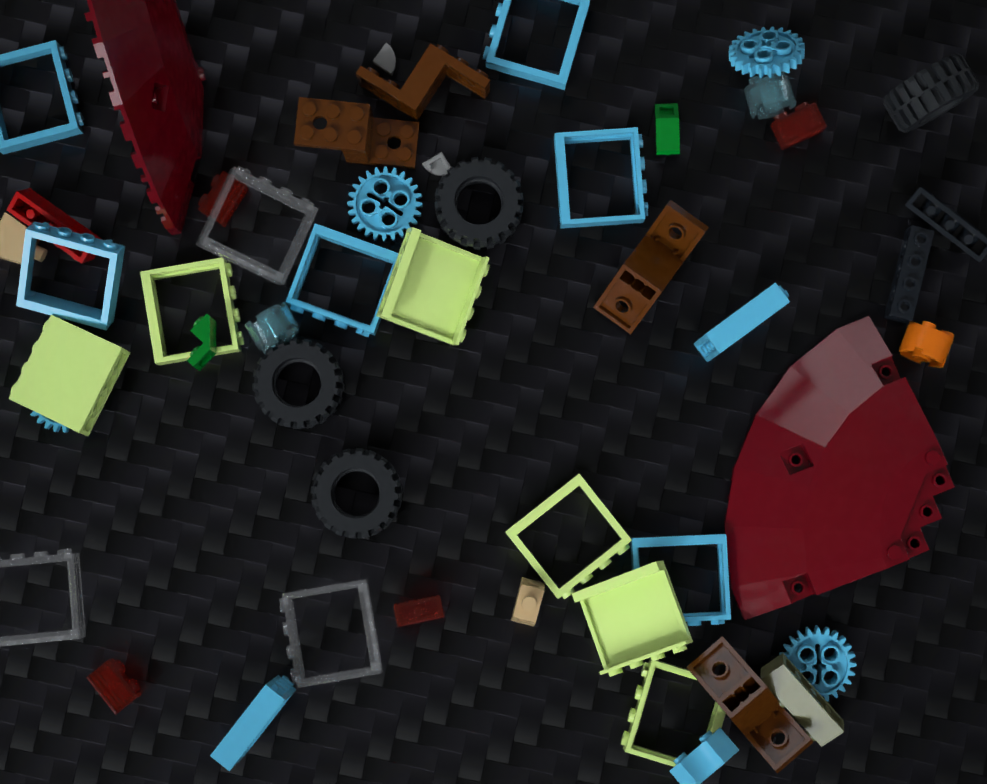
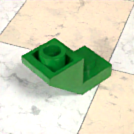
M678 103L655 104L657 155L680 154Z
M208 314L199 317L194 322V327L190 330L203 342L201 346H197L191 351L190 358L187 360L199 371L216 355V321Z

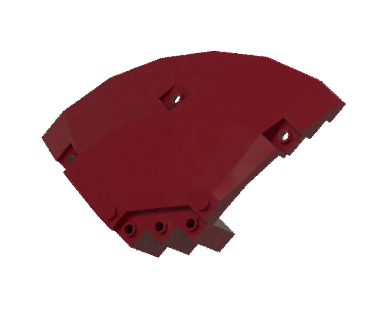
M87 0L90 12L84 13L87 22L93 21L97 38L92 39L97 58H104L107 70L102 71L104 78L110 77L114 89L109 91L114 110H121L124 121L120 122L121 130L126 141L132 140L135 152H131V157L136 169L142 168L144 171V175H140L142 183L148 181L150 188L146 189L151 204L157 203L159 205L155 207L157 214L163 213L164 216L161 217V222L165 229L171 235L180 234L195 185L191 180L195 162L197 159L202 158L204 86L202 81L206 80L204 69L199 67L194 59L176 0Z
M869 316L834 330L792 364L753 418L750 430L746 435L741 452L733 467L727 512L723 526L727 535L730 589L743 620L790 605L813 594L819 595L900 564L911 557L930 550L920 527L942 519L933 496L955 486L946 467L948 463L906 377L900 378L892 359L893 355ZM883 368H887L889 370L888 376H884L882 374ZM794 455L799 457L798 464L792 463V457ZM797 583L802 586L800 592L794 590V585Z

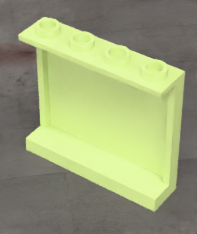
M408 228L376 316L450 345H459L466 336L467 330L464 328L467 320L469 321L473 316L474 308L472 306L474 300L480 296L482 278L489 271V257L478 256L423 234L417 228Z
M51 315L49 320L44 323L43 332L38 341L34 343L32 353L28 361L22 366L21 375L12 386L11 395L8 399L89 437L131 352Z
M663 560L655 561L572 593L574 602L581 603L604 670L599 672L600 675L609 673L611 677L623 673L622 668L629 665L631 669L644 665L643 660L651 657L652 662L666 657L664 652L672 650L675 654L687 650L686 644L693 642Z

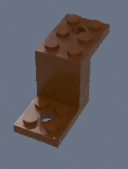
M430 43L401 90L398 89L400 86L390 79L385 81L380 78V74L371 67L366 69L360 66L356 72L357 80L361 87L416 121L420 118L446 75L486 99L490 92V79H488L489 76L480 69L473 70L468 66L469 63L461 57H452L448 54L449 51L439 44L434 46Z
M299 97L294 145L342 150L348 163L415 169L420 122L374 118L370 104ZM316 119H326L327 126L321 130L314 127ZM391 138H398L401 141V145L397 149H391L388 146V141Z
M670 200L593 308L631 334L709 227ZM672 227L678 228L682 235L676 234ZM619 301L625 302L628 308L623 307Z
M723 636L686 667L776 773H779L813 743V740L799 724L779 705L778 700L766 684ZM718 665H725L726 671L722 675H715V668ZM776 734H784L785 740L782 744L777 745L773 743V738Z

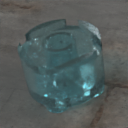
M784 71L781 72V76L772 74V78L768 76L764 78H759V76L749 79V85L744 89L749 111L753 119L755 115H758V119L772 118L783 114L784 108L789 106L791 110L796 106L789 76Z
M285 302L282 303L281 307L279 304L274 305L255 316L257 318L255 323L252 324L251 321H248L245 324V328L258 350H262L264 354H266L265 351L270 347L274 348L278 342L282 340L287 342L295 338V334L299 332V325Z

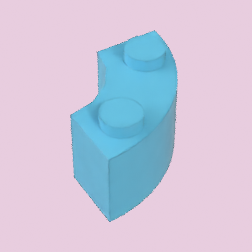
M721 728L714 733L710 730L699 739L701 741L699 746L688 755L683 752L674 760L676 765L670 770V773L680 784H701L739 751Z

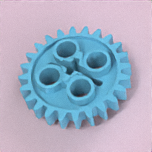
M762 27L761 31L753 29V33L745 31L744 36L738 35L737 40H732V45H729L731 67L735 66V71L741 70L742 75L749 72L750 77L759 74V78H762L764 75L772 78V74L781 76L782 71L790 73V68L797 69V64H802V59L805 58V43H803V39L798 38L797 33L791 35V30L783 32L782 27L778 30H774V27H771L769 30Z
M385 166L383 173H380L378 168L375 167L374 175L366 171V179L358 177L360 185L352 184L356 192H349V196L354 200L348 201L347 205L354 208L349 210L348 214L351 216L356 215L351 220L352 223H360L357 230L360 232L366 229L365 237L372 233L374 241L379 236H382L383 242H386L387 236H390L394 242L396 234L404 238L403 231L411 228L410 224H418L414 216L421 217V212L416 209L423 207V204L416 200H419L422 196L420 193H414L418 190V185L410 186L413 178L410 177L405 180L404 171L398 176L396 168L391 173H388L387 166ZM385 184L387 191L379 194L375 192L376 186ZM371 193L377 199L384 203L387 200H389L388 202L390 207L398 211H401L403 215L400 216L396 214L393 210L386 206L382 209L380 202H378L375 199L369 198L367 194ZM403 195L407 198V202L402 206L395 204V199ZM366 204H374L375 210L372 213L367 214L363 211V207ZM387 215H392L395 217V222L392 225H385L383 218Z
M815 625L814 632H811L808 626L805 628V634L797 630L798 638L795 639L789 636L792 642L791 645L783 644L787 652H780L779 655L784 653L801 673L805 671L811 672L807 680L827 702L829 701V694L838 698L836 691L839 689L845 692L843 684L851 685L852 683L848 676H855L854 671L850 669L857 666L855 661L850 660L855 657L854 652L849 651L852 646L850 643H845L846 638L843 635L838 637L836 630H833L830 634L827 626L824 627L822 632L818 625ZM816 644H819L818 654L815 651ZM804 648L811 649L807 657L800 656V652ZM834 648L833 655L829 657L824 656L826 649ZM818 657L821 662L817 665L819 683L815 684L817 671L813 665L817 664ZM834 671V676L831 679H824L826 672Z

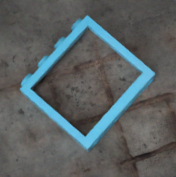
M504 0L503 3L499 2L495 15L499 17L497 25L492 24L489 34L492 42L490 47H485L483 59L486 60V68L565 90L591 0H561L578 5L579 8L559 75L495 57L512 0Z
M56 40L0 54V67L52 54L69 124L9 139L0 106V152L3 155L83 134L84 118L82 113L78 112L76 106L79 103V98L76 90H72L70 82L74 81L73 75L65 63V60H68V56L65 53L64 46L61 47Z
M638 127L554 133L560 229L644 222L645 216H648V202H644L643 193H647L646 179L642 180L641 171L645 170V159L640 157L643 139L642 134H638ZM630 140L635 215L570 219L565 144Z
M34 221L25 230L16 306L107 330L114 322L125 246L113 243V240L95 238L92 234H79L72 232L71 229L66 227L57 228L50 226L47 222L39 223ZM37 239L110 259L102 310L31 291Z
M315 223L286 303L291 305L290 310L303 314L305 310L313 313L312 317L325 322L327 318L335 321L333 325L347 330L349 326L355 328V333L369 337V334L375 336L381 318L376 315L398 253ZM320 238L393 264L371 325L298 300Z
M775 282L694 343L695 347L704 359L709 362L790 302L788 300V292L784 291L781 285L778 286Z
M726 534L631 538L632 570L640 568L639 547L717 544L720 612L683 613L687 626L702 625L701 621H711V625L725 624V620H731Z
M277 675L265 684L210 756L230 771L247 754L296 691L293 687L294 683L284 675L282 677Z

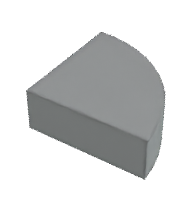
M385 43L374 58L373 63L392 76L396 68V58L391 46Z
M442 152L422 163L428 172L437 176H445L447 170L451 167Z

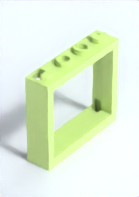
M223 257L140 272L155 364L165 365L187 361L191 353L185 352L167 356L155 280L220 269L232 344L216 347L215 356L242 351L241 345H244V337L242 331H238L237 322H240V313L238 308H234L233 302L234 299H237L235 286H231L229 278L233 276L232 266Z
M577 474L505 531L557 599L561 596L563 599L569 597L575 592L573 588L579 582L583 585L593 577L592 572L599 567L602 570L612 562L610 558L616 553L619 556L630 548L628 543L632 541L580 474ZM580 486L621 540L558 588L517 534Z
M649 658L648 663L644 662L641 676H644L642 686L638 685L636 688L634 699H637L635 708L630 709L627 720L631 722L628 731H624L621 744L624 745L623 749L627 753L674 767L676 765L674 763L676 757L640 747L633 743L655 668L691 679H697L688 669L659 660L652 662L651 658ZM716 701L707 732L710 730L714 733L719 728H722L726 713Z

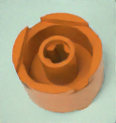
M923 321L922 325L916 322H909L899 352L903 357L921 364L922 361L929 362L928 366L943 368L955 335L948 331L937 330L936 325L931 322Z

